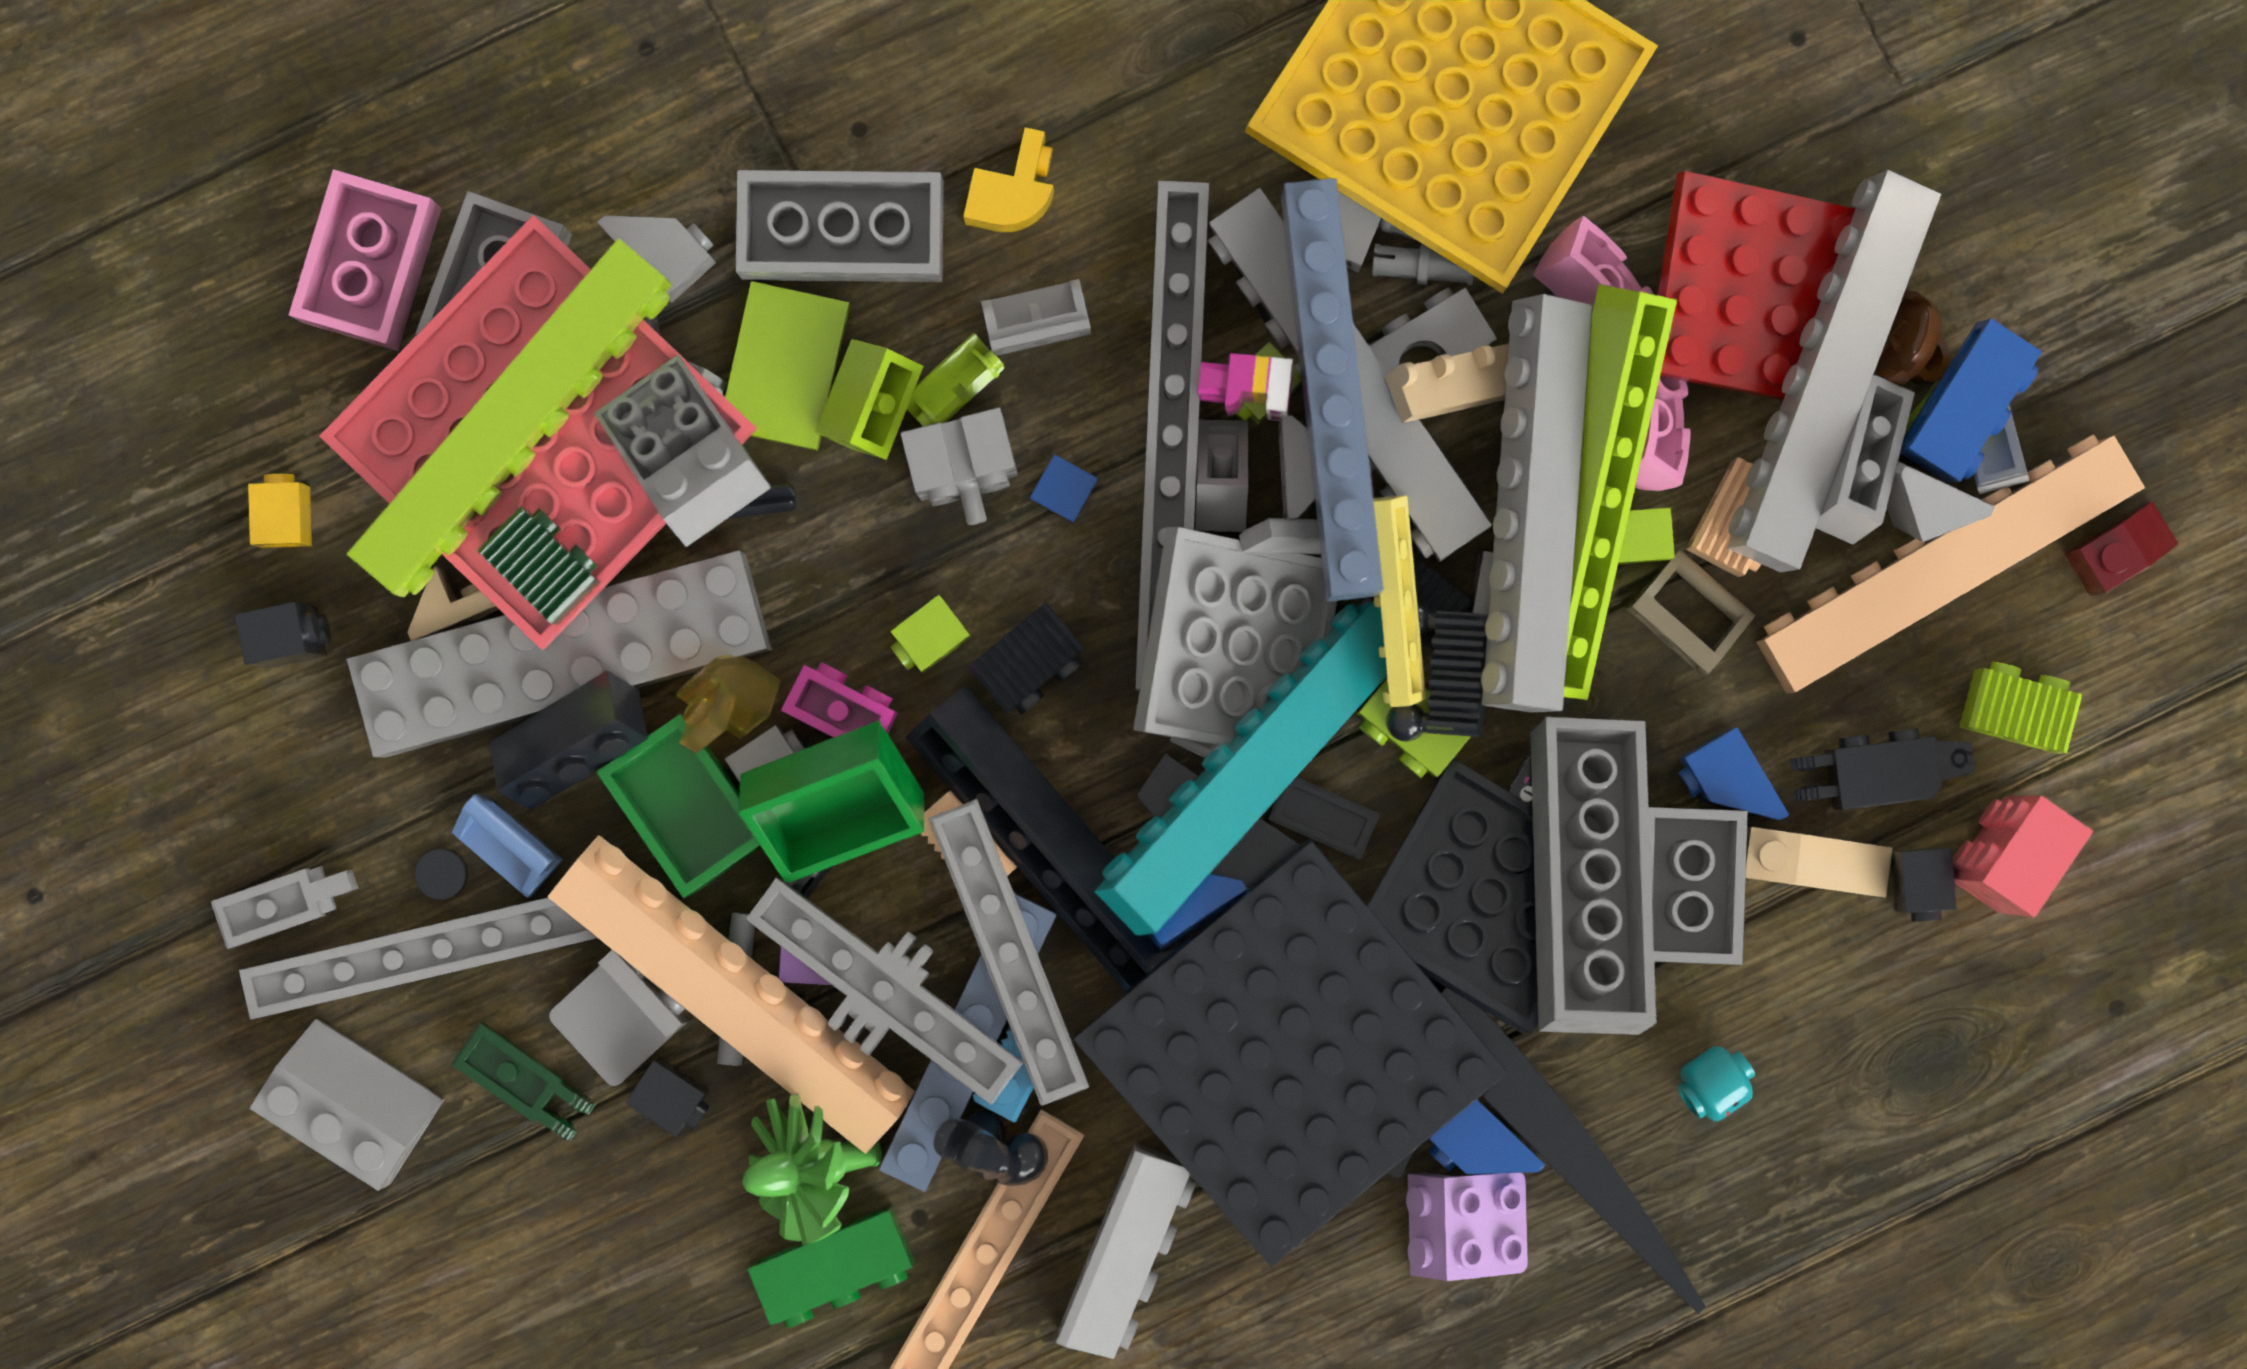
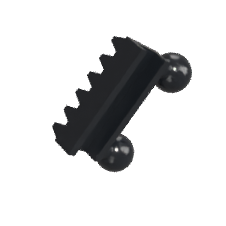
M1417 600L1420 639L1428 635L1430 631L1435 632L1432 638L1434 654L1430 660L1432 675L1429 679L1431 695L1427 702L1430 711L1429 713H1424L1423 709L1417 704L1391 707L1386 716L1387 730L1392 737L1402 742L1414 741L1423 733L1483 737L1485 706L1482 705L1483 687L1481 677L1485 668L1487 642L1485 625L1489 614L1431 611L1427 604Z

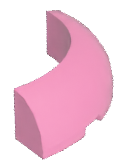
M1585 216L1574 221L1558 235L1540 259L1533 275L1557 297L1591 304L1592 311L1598 284L1653 294L1649 287L1641 288L1632 273L1624 265L1623 261L1627 259L1624 252ZM1664 376L1659 378L1635 486L1637 489L1662 491L1678 487L1683 483L1691 438L1690 429L1684 428L1682 399L1688 395L1687 382L1684 380Z

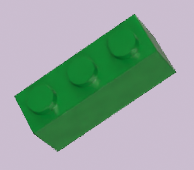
M891 1205L841 1226L838 1231L823 1240L806 1245L799 1243L753 1262L747 1270L770 1326L783 1321L786 1328H791L813 1318L812 1309L830 1302L832 1308L836 1309L861 1298L859 1289L877 1282L880 1290L906 1280L908 1276L905 1270L912 1268L915 1260L894 1208Z

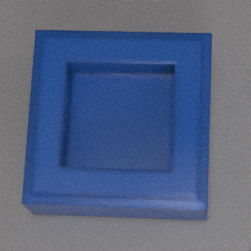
M1054 454L1030 496V500L1075 523L1098 478Z

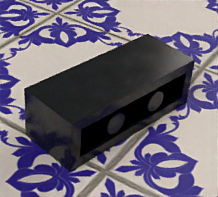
M606 670L492 740L490 747L497 791L531 810L646 741L648 735L639 690Z

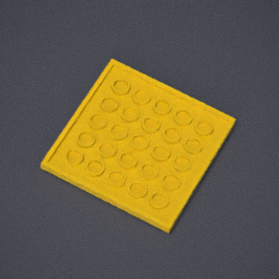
M1328 0L1248 123L1245 133L1320 180L1336 178L1339 192L1503 294L1658 45L1586 0Z

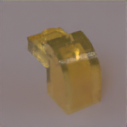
M728 654L715 658L685 682L677 691L676 696L689 704L683 714V720L687 723L680 744L697 754L725 730L739 739L743 738L770 716L781 680L745 657H734Z

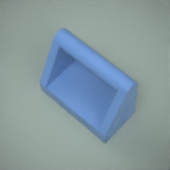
M475 794L462 808L452 830V834L527 898H531L564 860L488 794Z

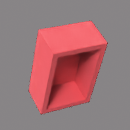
M2004 796L2001 801L1996 798L1981 815L1979 824L1984 827L1973 843L1969 840L1965 841L1953 856V867L1955 868L1954 882L1997 913L2035 918L2093 831L2043 796Z

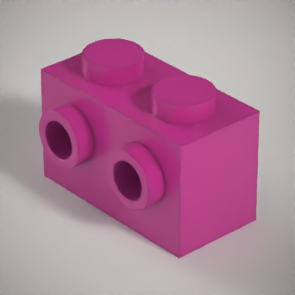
M820 662L817 670L806 665L803 666L781 711L832 737H837L878 720L888 734L899 714L888 708L892 701L891 697L865 685L862 693L843 685L848 675Z

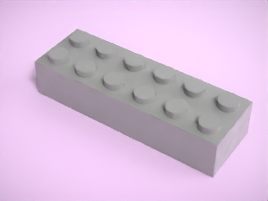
M1546 717L1530 733L1539 1032L1639 1035L1656 1024L1645 721Z

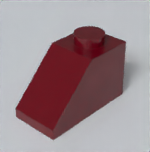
M2151 501L2064 554L2089 595L2094 596L2107 593L2150 567L2177 546L2178 542L2155 504Z

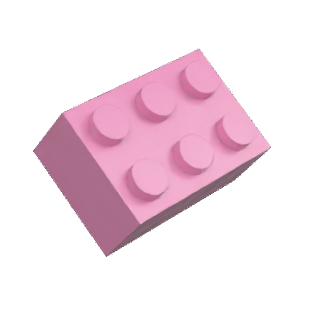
M333 169L289 316L304 324L398 351L442 208L431 198Z

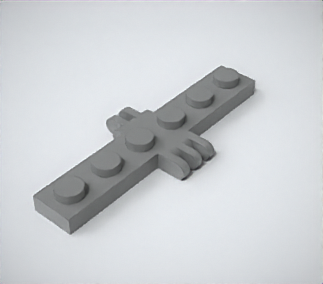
M776 878L746 918L747 921L847 996L830 1018L827 1025L836 1031L844 1024L848 1016L852 1017L854 1022L844 1034V1038L851 1043L858 1038L864 1028L868 1029L871 1033L860 1047V1050L866 1055L872 1053L887 1031L891 1029L989 1104L995 1102L1023 1064L1022 1060L922 986L929 975V972L922 967L931 956L933 949L924 944L913 959H910L906 954L917 940V937L910 932L904 935L896 947L888 942L878 953L780 878Z

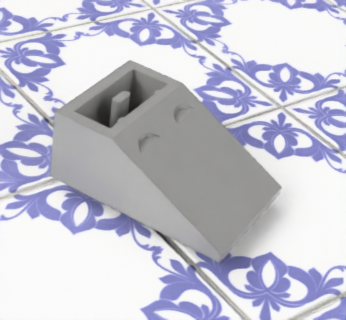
M679 354L594 412L663 520L686 547L771 488Z

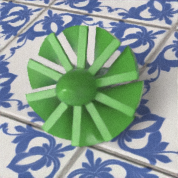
M799 1094L790 1095L788 1118L775 1098L767 1100L766 1103L775 1136L766 1129L758 1116L753 1117L751 1125L771 1154L764 1157L753 1154L749 1155L750 1167L746 1169L742 1183L747 1192L761 1196L759 1203L763 1210L780 1220L779 1235L787 1240L802 1241L803 1245L823 1240L838 1231L842 1226L836 1215L846 1201L849 1192L848 1187L837 1184V1182L844 1176V1173L870 1166H878L882 1160L880 1143L877 1141L865 1154L850 1141L840 1143V1141L835 1142L829 1139L821 1140L823 1110L819 1106L814 1107L813 1121L808 1133Z

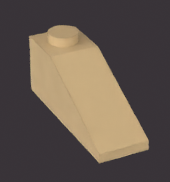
M1747 827L1745 878L1886 898L1893 848Z

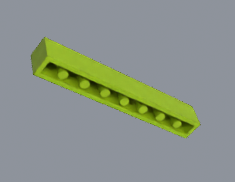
M618 238L351 548L347 555L394 595L405 597L409 591L413 595L421 591L434 575V571L430 567L443 552L446 555L452 554L467 537L468 532L464 527L475 514L478 513L484 516L500 499L502 492L498 490L499 486L510 474L517 477L529 466L536 455L531 449L542 436L546 434L550 438L564 425L569 417V413L565 410L578 395L582 398L587 397L596 388L603 378V374L599 370L609 358L614 356L618 359L625 354L637 338V335L633 333L634 329L645 317H648L650 320L655 318L667 305L671 296L666 292L672 286L667 278Z
M1598 284L1591 316L1563 696L1588 700L1677 302L1675 299Z

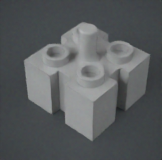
M1000 408L960 417V419L943 424L937 423L900 433L915 493L919 496L920 500L929 499L932 506H939L961 499L968 525L980 524L987 520L981 494L1010 487L1009 478L1018 476Z

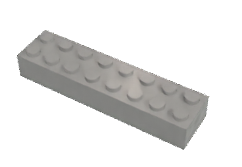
M739 550L603 588L545 650L540 649L504 615L348 658L347 662L373 757L386 758L530 718L606 670L634 688H639L770 652L772 648L746 554Z

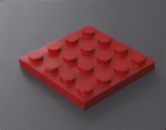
M1688 171L1677 173L1658 296L1675 299L1677 302L1660 376L1783 401L1785 393L1782 392L1783 381L1793 365H1797L1803 349L1799 344L1802 331L1808 321L1815 318L1821 300L1817 299L1819 286L1826 274L1833 270L1838 254L1835 253L1836 241L1842 230L1847 225H1850L1855 208Z

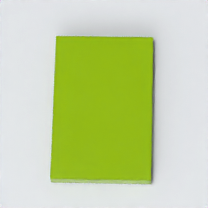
M751 281L725 398L757 428L751 435L752 437L818 451L821 435L815 433V429L833 386L850 309L849 302Z

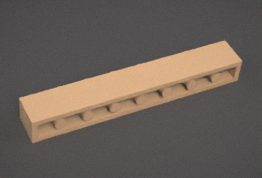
M2093 434L2067 449L2071 458L2055 467L2050 459L2028 471L2030 481L2013 492H2011L2009 487L1998 489L1982 498V501L1995 507L1990 517L1935 537L1926 543L1914 538L1894 550L1898 559L1881 568L1879 563L1875 561L1852 574L1850 577L1855 584L1839 594L1833 586L1808 600L1807 603L1811 610L1794 619L1792 614L1788 612L1765 625L1764 629L1768 635L1756 641L1786 694L1799 691L2144 489L2145 486L2115 436L2113 435L2098 441Z
M600 835L581 854L548 895L550 900L790 1094H799L800 1102L814 1112V1107L819 1106L823 1110V1120L863 1153L866 1154L897 1121L914 1095L915 1091L904 1083L899 1075L888 1070L871 1055H866L861 1051V1045L858 1042H849L844 1038L843 1032L839 1029L835 1031L828 1026L827 1023L829 1021L824 1018L820 1011L809 1006L788 989L778 977L767 972L746 955L741 947L730 942L709 925L699 913L688 908L667 891L658 880L651 878L630 861L620 849L609 844Z

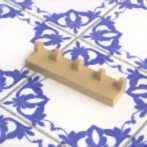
M1509 344L1496 347L1486 345L1477 347L1472 352L1454 356L1444 354L1427 362L1418 364L1408 362L1398 365L1384 377L1402 423L1505 400L1506 382L1504 373L1508 363Z

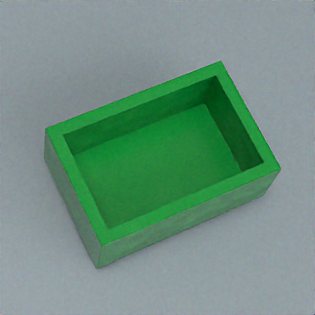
M679 714L650 734L646 741L627 751L623 756L614 759L596 772L683 898L691 897L761 848V845L738 812L740 790L688 715Z
M879 720L741 773L738 812L786 884L924 832V792Z

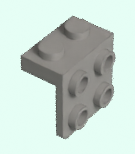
M611 950L598 962L600 966L551 1010L549 1017L553 1025L609 1085L617 1086L626 1080L689 1020L682 1013L685 1009L682 1005L614 950Z

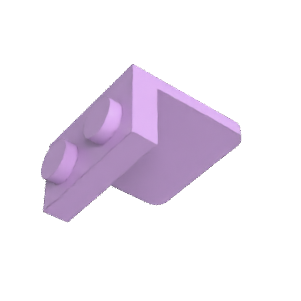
M1425 1172L1408 1174L1406 1204L1409 1211L1408 1258L1410 1261V1275L1453 1281L1516 1274L1526 1270L1528 1264L1526 1183L1522 1173L1471 1174L1461 1176Z

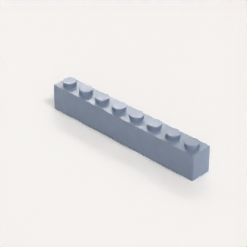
M1333 178L1285 183L1280 197L1326 600L1328 602L1375 597L1384 589L1337 180Z

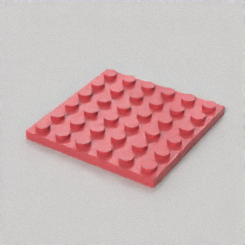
M533 214L319 437L390 504L591 269ZM644 320L634 329L633 333L637 335V338L625 354L618 359L611 356L599 370L603 374V378L596 388L585 398L578 395L565 411L569 413V417L559 431L550 438L544 434L531 449L536 455L529 466L517 477L510 474L499 486L498 490L502 492V495L492 509L484 516L476 513L464 527L468 535L462 544L450 555L442 553L449 562L542 650H545L666 524L594 414V412L679 354ZM679 354L740 443L743 444L757 428ZM521 506L528 509L532 514L538 508L542 509L561 528L555 537L568 550L577 544L598 565L592 573L601 582L559 625H554L547 621L477 551Z

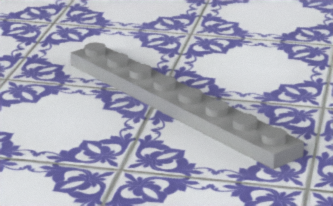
M544 898L239 970L251 1020L583 942L597 937L552 900Z

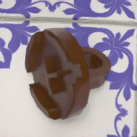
M1905 290L1874 375L1898 386L1904 385L1909 380L1915 383H1929L1941 379L1949 366L1950 354L1945 339L1940 335L1942 321L1939 310L1928 298L1916 291Z

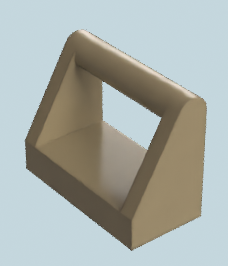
M1679 549L1674 554L1675 558L1667 561L1626 610L1697 673L1706 675L1720 662L1753 620L1755 614ZM1675 571L1734 622L1712 648H1709L1654 599L1655 595Z

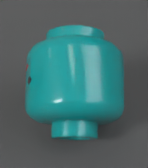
M1712 1046L1682 1067L1680 1070L1681 1083L1676 1088L1688 1109L1697 1119L1700 1120L1705 1116L1714 1122H1719L1751 1100L1753 1089L1749 1080L1755 1076V1072L1740 1051H1736L1731 1055L1720 1046Z

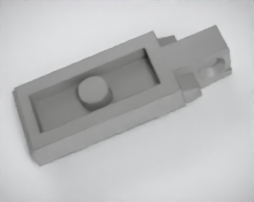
M321 866L311 870L306 868L213 900L211 904L226 948L231 949L326 916L327 912L337 909L333 897L359 889L353 869L326 877Z

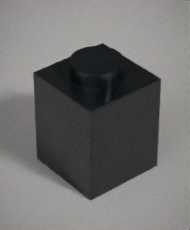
M1952 848L1892 851L1891 863L1895 912L1911 913V922L1942 920L1941 910L1957 909Z
M659 1057L653 1060L626 1101V1104L677 1137L683 1132L685 1127L694 1131L710 1108L708 1104L703 1102L710 1090Z

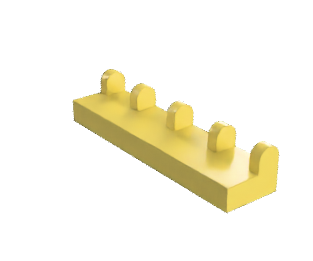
M1407 495L1373 498L1384 589L1380 595L1374 597V606L1381 607L1384 646H1379L1378 648L1379 657L1386 658L1389 688L1388 691L1383 692L1384 703H1390V707L1411 706L1425 700L1426 692Z

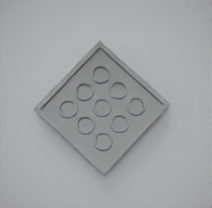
M1167 527L1133 730L1218 746L1225 744L1227 746L1238 734L1234 729L1236 724L1255 708L1260 710L1270 699L1267 691L1272 684L1286 673L1292 675L1302 664L1299 656L1303 650L1318 638L1324 640L1333 630L1330 622L1335 617L1337 601L1327 602L1322 558L1299 553L1242 552L1240 540L1181 527Z

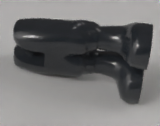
M975 1112L965 1120L959 1118L948 1119L941 1124L934 1136L935 1151L942 1158L951 1160L955 1165L965 1170L974 1171L983 1179H995L1001 1185L1010 1187L1026 1185L1039 1178L1048 1162V1149L1045 1142L1038 1135L1023 1132L1013 1136L1005 1144L1003 1122L997 1115L990 1112Z

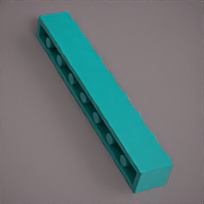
M1374 601L1365 603L1363 606H1355L1351 603L1339 611L1330 622L1334 629L1324 640L1322 638L1316 639L1300 654L1299 660L1302 664L1292 675L1286 673L1275 681L1267 691L1270 699L1260 710L1257 708L1251 710L1236 724L1234 729L1238 734L1227 746L1221 744L1202 762V766L1205 768L1204 772L1194 782L1188 780L1171 795L1169 802L1173 806L1163 817L1156 816L1148 821L1137 833L1136 839L1139 843L1128 855L1126 853L1118 855L1103 870L1102 875L1106 879L1094 892L1135 935L1156 933L1385 679L1387 676L1386 658L1379 657L1378 648L1379 646H1384L1381 607H1375Z

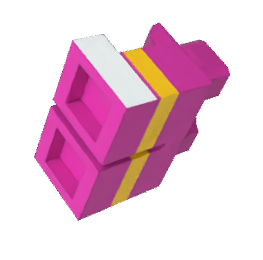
M1230 353L1229 365L1201 362L1198 386L1200 401L1225 403L1227 415L1238 413L1242 409L1244 402L1266 404L1268 420L1280 421L1282 416H1289L1294 373L1292 359Z

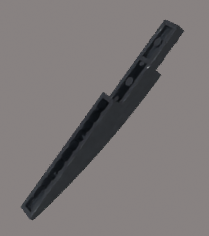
M1442 985L1439 988L1440 992L1508 1072L1505 1077L1481 1096L1695 1312L1700 1314L1706 1306L1631 1190L1581 1123L1533 1064L1483 1009Z

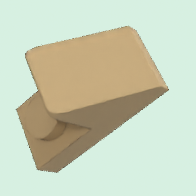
M435 566L433 568L434 575L426 584L407 633L410 640L413 641L460 628L500 610L473 584L463 588L460 591L463 598L457 600L445 570Z

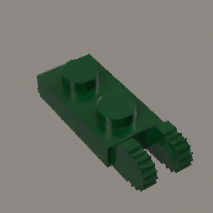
M485 1022L478 1024L451 1063L453 1067L532 1122L539 1121L569 1141L573 1139L578 1131L570 1121L546 1109L553 1096L556 1094L569 1103L572 1108L587 1115L596 1106L593 1101L580 1091L564 1083L565 1078Z

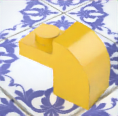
M1025 127L1014 176L974 168L963 216L966 225L996 232H1015L1033 225L1046 213L1054 197V186L1037 182L1038 176L1047 178L1053 148L1045 146L1044 131Z

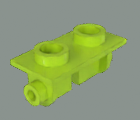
M973 333L916 385L907 410L922 427L937 423L943 424L991 380L1000 376L999 373L1005 369L1003 367L1004 364Z

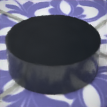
M437 849L430 851L417 863L415 869L416 884L420 891L429 898L444 900L455 897L464 889L468 881L466 862L458 853L452 850Z

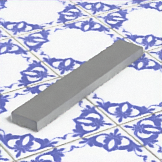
M973 800L930 817V823L1040 1105L1043 1106L1088 1088V1081L978 800Z

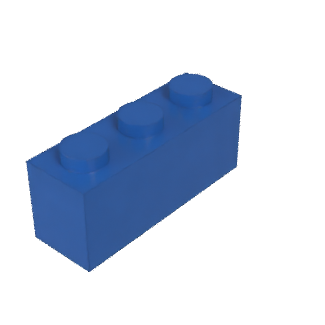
M1992 318L1976 322L1905 434L1900 454L1944 483L1961 482L1963 477L1969 479L1983 461L1984 453L1980 450L1989 435L1996 436L2009 420L2011 410L2007 407L2017 391L2023 393L2035 379L2039 368L2034 364L2042 351Z

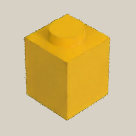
M294 474L264 475V483L248 484L250 545L260 548L312 546L310 486L295 482Z

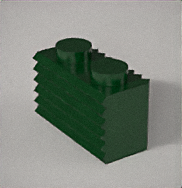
M521 506L477 551L551 624L559 625L601 582L592 573L598 565L577 544L568 550L555 537L561 528L542 509L538 508L532 514L528 509Z

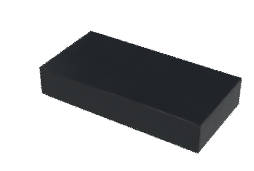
M1296 777L1276 799L1268 820L1361 860L1381 814Z

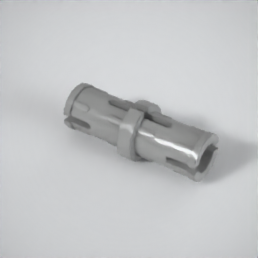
M1375 244L1372 276L1374 277L1388 276L1417 279V284L1427 285V280L1466 283L1467 285L1473 284L1472 274L1437 252L1430 250L1424 244L1420 245V249Z

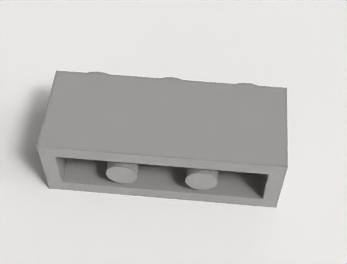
M1873 374L1816 529L1850 544H1855L1883 524L1914 392Z

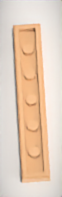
M1041 1108L1027 1133L1038 1135L1046 1144L1048 1162L1045 1170L1039 1178L1026 1185L1010 1187L997 1183L889 1369H949L1085 1136L1083 1132Z

